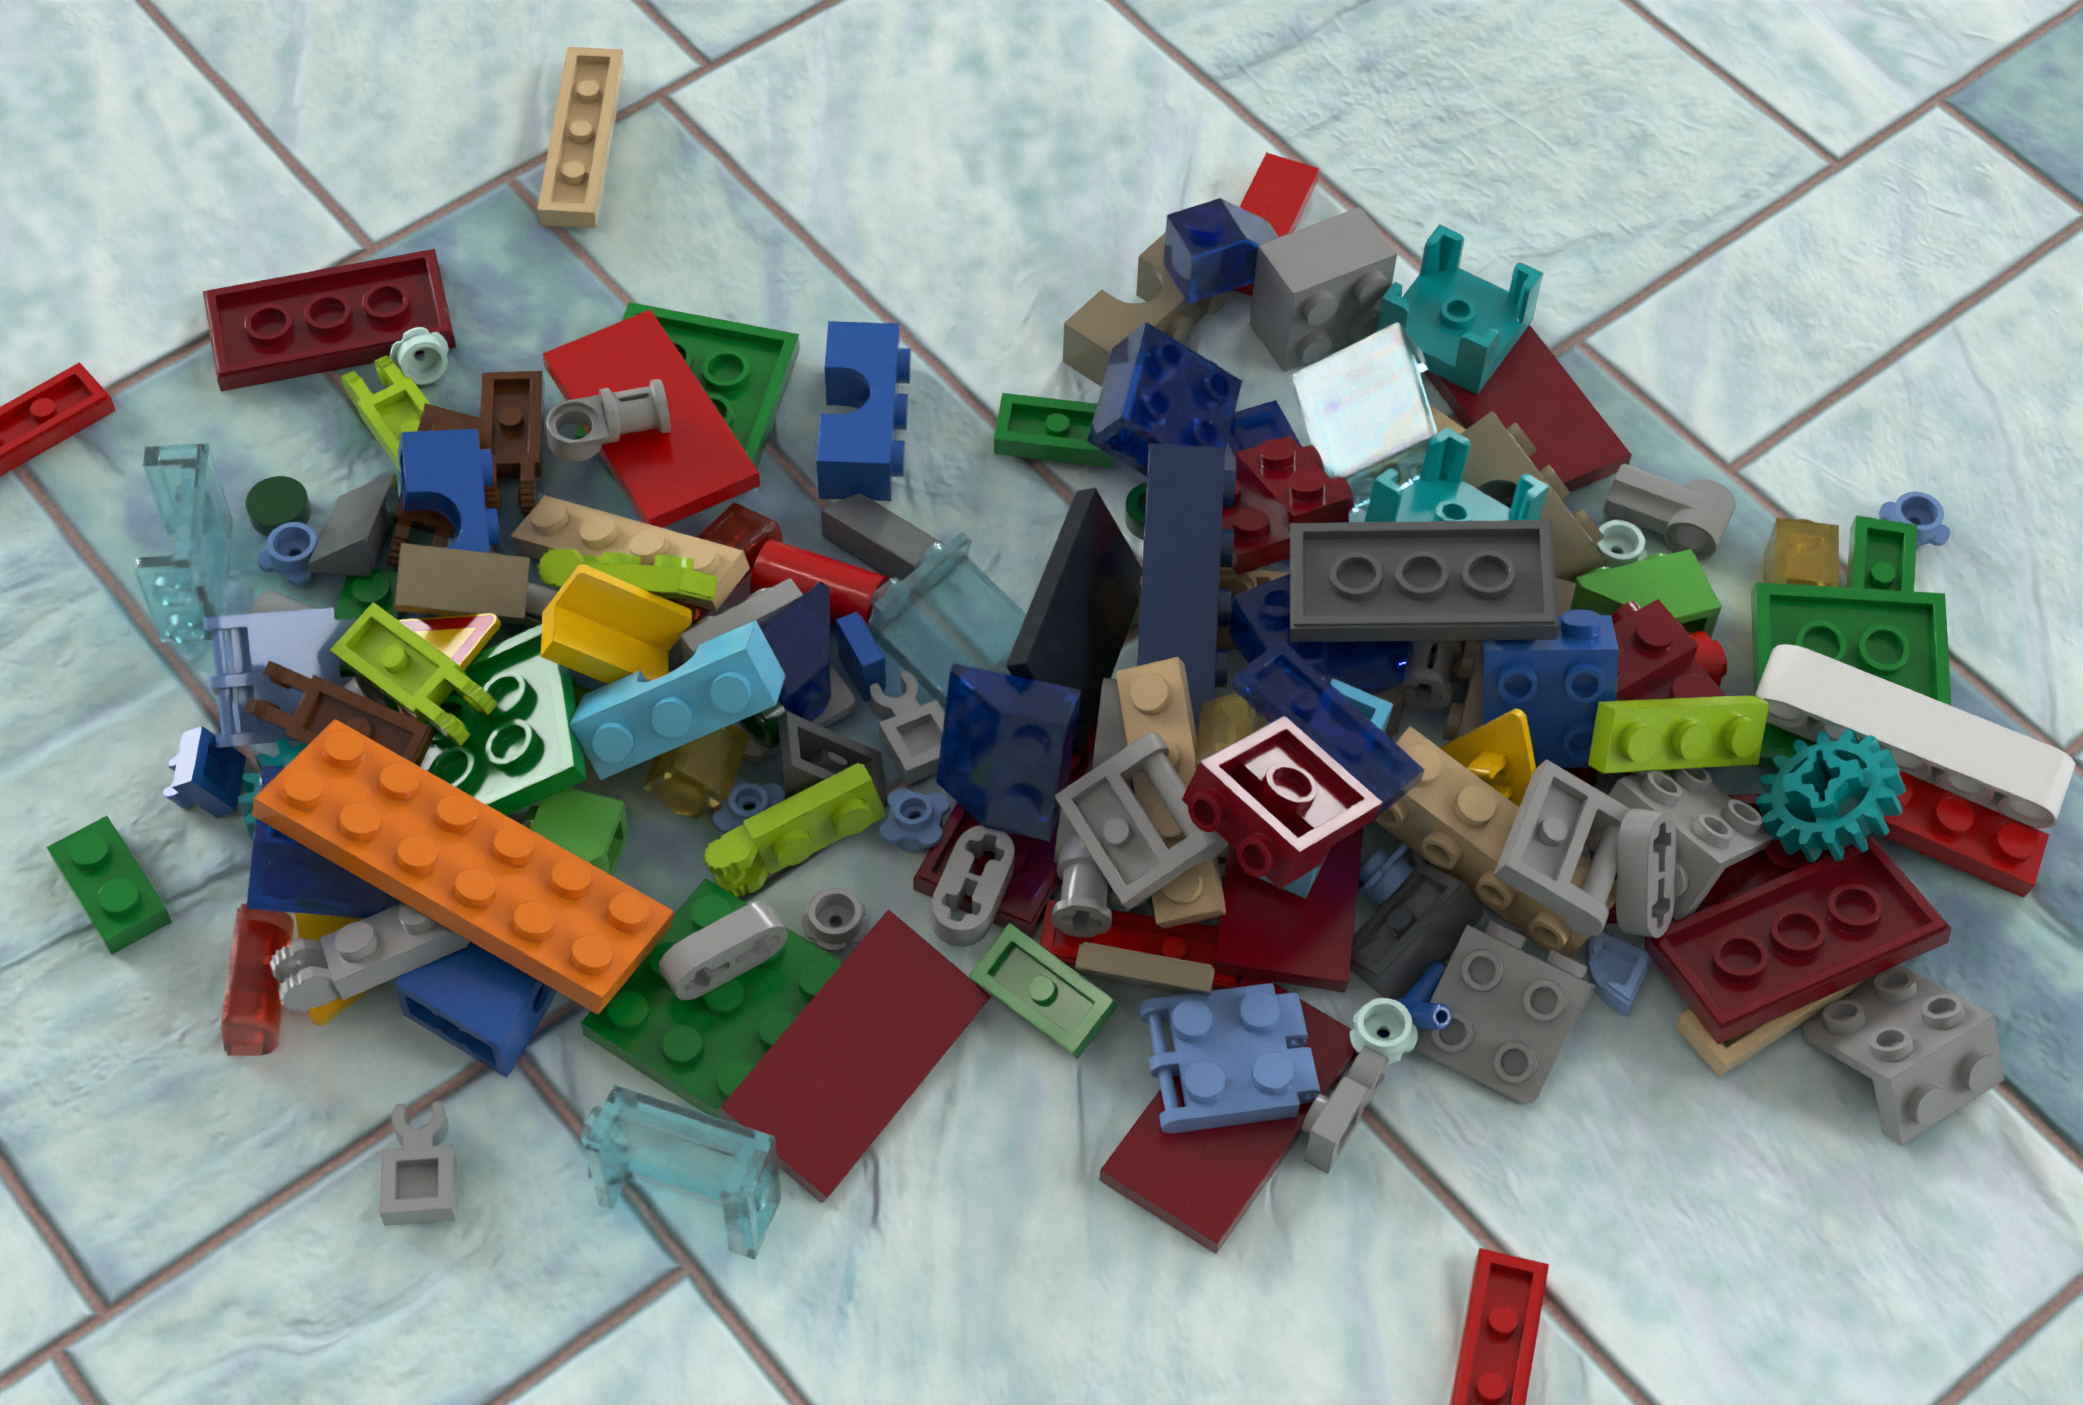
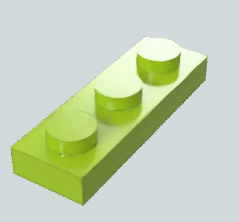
M1753 695L1598 702L1588 765L1603 773L1758 765L1769 702Z

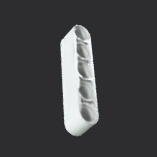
M1778 645L1772 650L1755 694L1756 697L1769 702L1766 722L1816 743L1819 731L1823 730L1827 731L1831 741H1838L1846 729H1853L1859 743L1864 738L1872 735L1876 737L1881 750H1890L1899 770L2033 828H2050L2056 824L2076 765L2073 758L2056 747L1797 645Z

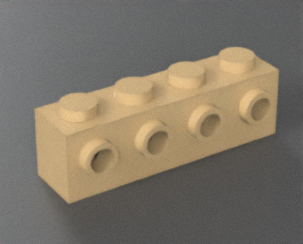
M1409 726L1364 785L1383 802L1374 821L1436 868L1467 884L1477 899L1550 953L1552 949L1571 958L1590 936L1574 932L1565 924L1564 916L1493 876L1519 807ZM1582 854L1570 882L1582 889L1591 865V861ZM1615 879L1605 904L1609 910L1616 902L1617 880Z

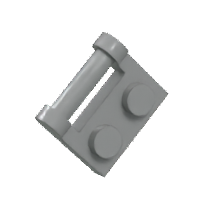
M1157 732L1146 734L1135 740L1054 795L1120 902L1129 910L1196 864L1204 863L1216 857L1229 844L1216 831H1202L1192 822L1188 812V805L1182 801L1187 788L1167 759L1170 752L1169 748ZM1138 772L1146 774L1186 836L1184 840L1172 848H1169L1127 782L1129 778Z
M1546 759L1533 771L1493 876L1564 916L1565 924L1574 932L1586 936H1597L1604 930L1609 916V909L1605 904L1617 874L1619 830L1626 813L1631 809ZM1594 824L1597 826V831L1601 837L1582 889L1570 882L1591 825Z

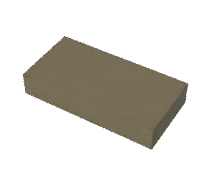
M401 543L394 610L441 616L493 613L501 622L523 624L526 610L530 558Z
M1089 942L1079 944L1075 966L1076 972L1085 977L1177 994L1200 993L1210 995L1215 969L1209 964Z

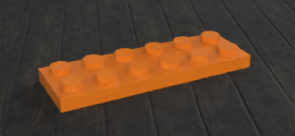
M336 719L253 799V817L598 1015L671 928L675 912L672 909Z

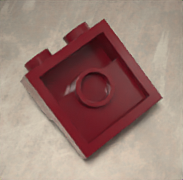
M1289 435L1280 439H1270L1261 445L1235 453L1234 509L1223 508L1222 529L1234 530L1232 568L1238 575L1290 558V523H1349V512L1354 507L1352 490L1344 477L1330 478L1324 472L1322 458L1313 445L1300 447Z
M1659 599L1643 608L1636 601H1630L1611 615L1619 649L1616 701L1726 696L1695 661L1694 656L1699 644ZM1635 771V772H1624V773H1625L1627 776H1629V775L1634 774V773L1639 772V771Z
M1286 716L1202 760L1182 798V801L1188 805V812L1192 822L1200 830L1205 832L1216 831L1237 850L1238 861L1249 875L1257 878L1265 876L1279 890L1320 866L1331 846L1371 823L1383 803Z

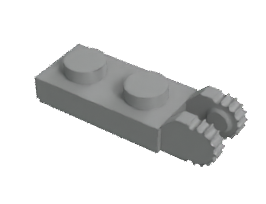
M402 902L319 938L320 941L301 938L290 943L289 947L283 946L281 950H276L274 956L272 955L270 964L274 978H277L278 982H284L280 983L281 989H278L282 1006H285L287 1011L292 1010L293 1013L300 1011L302 1013L305 1010L310 1011L312 1007L318 1008L338 998H342V1000L350 998L466 948L470 941Z

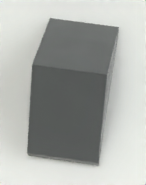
M788 711L777 717L785 800L859 763L860 765L864 764L883 807L888 806L881 752Z

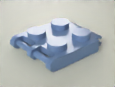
M333 607L203 618L204 631H211L216 676H209L210 690L217 689L222 734L215 735L216 748L277 742L281 738L287 741L295 740L285 734L286 730L245 712L250 698H254L256 700L263 699L277 705L281 711L293 716L304 693L295 689H286L271 682L269 677L263 675L267 663L272 661L308 678H312L314 674L336 685L339 683L346 685L355 676L341 677L339 665L344 664L330 652V649L352 626L355 619L335 620ZM224 630H226V633H227V638H226V640H225V632H224ZM228 660L230 662L231 674H229L228 670ZM230 688H232V690H233V700H234L233 704H232L231 689H230Z
M1273 983L1214 990L1211 991L1210 995L1190 993L1152 998L1138 1005L1141 1021L1149 1025L1154 1056L1149 1059L1151 1075L1159 1078L1165 1111L1159 1115L1161 1129L1165 1133H1179L1297 1117L1299 1105L1314 1102L1318 1097V1093L1321 1092L1311 1048L1302 1047L1307 1044L1306 1038H1308L1299 994L1297 993L1275 995ZM1169 1021L1174 1051L1172 1052L1167 1051L1162 1022ZM1173 1076L1180 1077L1185 1107H1178Z

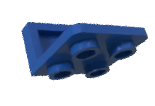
M1583 609L1567 611L1562 616H1558L1557 640H1479L1483 667L1482 725L1513 709H1520L1527 716L1536 768L1546 759L1560 768L1591 767L1588 765L1598 702L1616 701L1619 649L1611 615H1599L1594 611Z

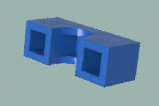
M828 321L824 365L827 405L851 406L858 410L846 414L820 413L816 459L819 499H845L861 493L874 501H891L893 477H904L905 441L895 440L896 430H907L908 394H898L899 384H910L911 348H900V324Z
M478 429L402 432L398 448L403 511L431 510L447 518L456 533V540L447 548L490 553V546L499 545V523L496 508L486 509L484 486L493 485V462L491 450L480 449ZM413 612V619L443 617L441 615Z

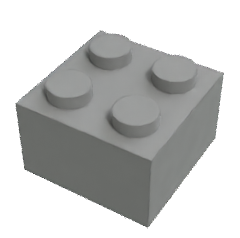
M1362 207L1258 245L1249 325L1283 372L1305 363H1316L1328 354L1354 344L1367 343L1376 337L1382 297L1392 286L1397 253Z

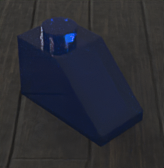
M1218 198L1167 215L1163 264L1187 303L1190 304L1254 283L1258 245L1277 239L1279 236L1269 221L1222 198Z
M821 581L761 629L786 675L778 700L786 711L811 722L823 713L831 699L832 619L830 588Z

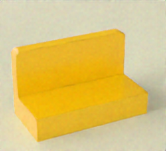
M581 564L576 567L543 611L541 657L606 684H610L640 670L647 682L668 674V652L680 638V634L684 633L692 623V611L689 608L595 568Z

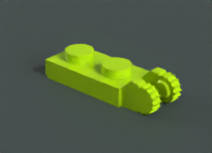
M386 355L374 361L377 376L382 385L385 386V389L372 394L364 380L355 371L343 375L341 379L343 387L352 404L355 405V408L360 413L361 419L400 472L398 448L401 433L418 430L424 404L430 403L412 378L406 379L390 356Z
M554 548V550L548 549L547 553H543L542 559H539L540 564L537 565L539 567L537 574H540V580L544 581L546 585L557 588L564 585L578 565L585 564L665 599L712 602V598L715 599L718 576L693 570L694 559L687 557L655 555L654 565H640L641 557L632 554L603 552L602 558L595 555H581L579 551L572 549Z
M374 602L330 649V652L341 663L420 722L424 723L427 720L439 732L459 746L471 734L456 716L446 713L439 707L450 693L455 690L473 709L478 712L481 711L487 716L498 705L488 692L467 677V674L454 660Z
M857 763L744 820L743 825L721 835L720 839H714V842L708 843L709 846L704 849V863L712 875L716 874V877H714L716 885L736 897H745L744 895L747 892L751 894L763 887L768 873L771 875L787 866L797 865L809 858L811 854L838 840L861 833L870 824L886 817L887 814L864 764L860 765Z

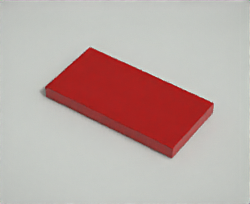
M651 309L542 353L544 366L566 401L599 395V389L609 388L612 392L648 387L651 380H662L670 415L671 432L660 433L657 429L623 434L620 435L618 442L603 444L599 451V454L643 523L664 528L760 486L759 471ZM580 423L588 435L591 428L586 424Z

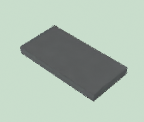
M1552 520L1290 523V642L1557 640L1558 610Z

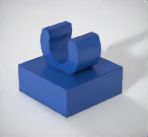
M203 726L183 732L179 753L169 761L168 766L175 771L173 784L164 789L163 796L184 809L191 808L197 804L216 818L237 812L238 796H240L246 756L233 747L216 748L215 734Z

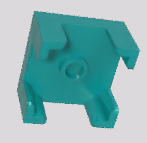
M1439 224L1425 243L1420 274L1402 296L1403 287L1395 281L1382 297L1374 345L1478 395L1533 321L1543 272L1519 262L1514 267L1509 291L1459 268L1464 237L1460 233Z
M1446 427L1430 439L1419 479L1403 491L1402 487L1396 483L1398 472L1392 468H1389L1375 478L1364 522L1540 520L1549 486L1525 473L1519 477L1511 508L1503 505L1462 480L1471 443L1466 437Z

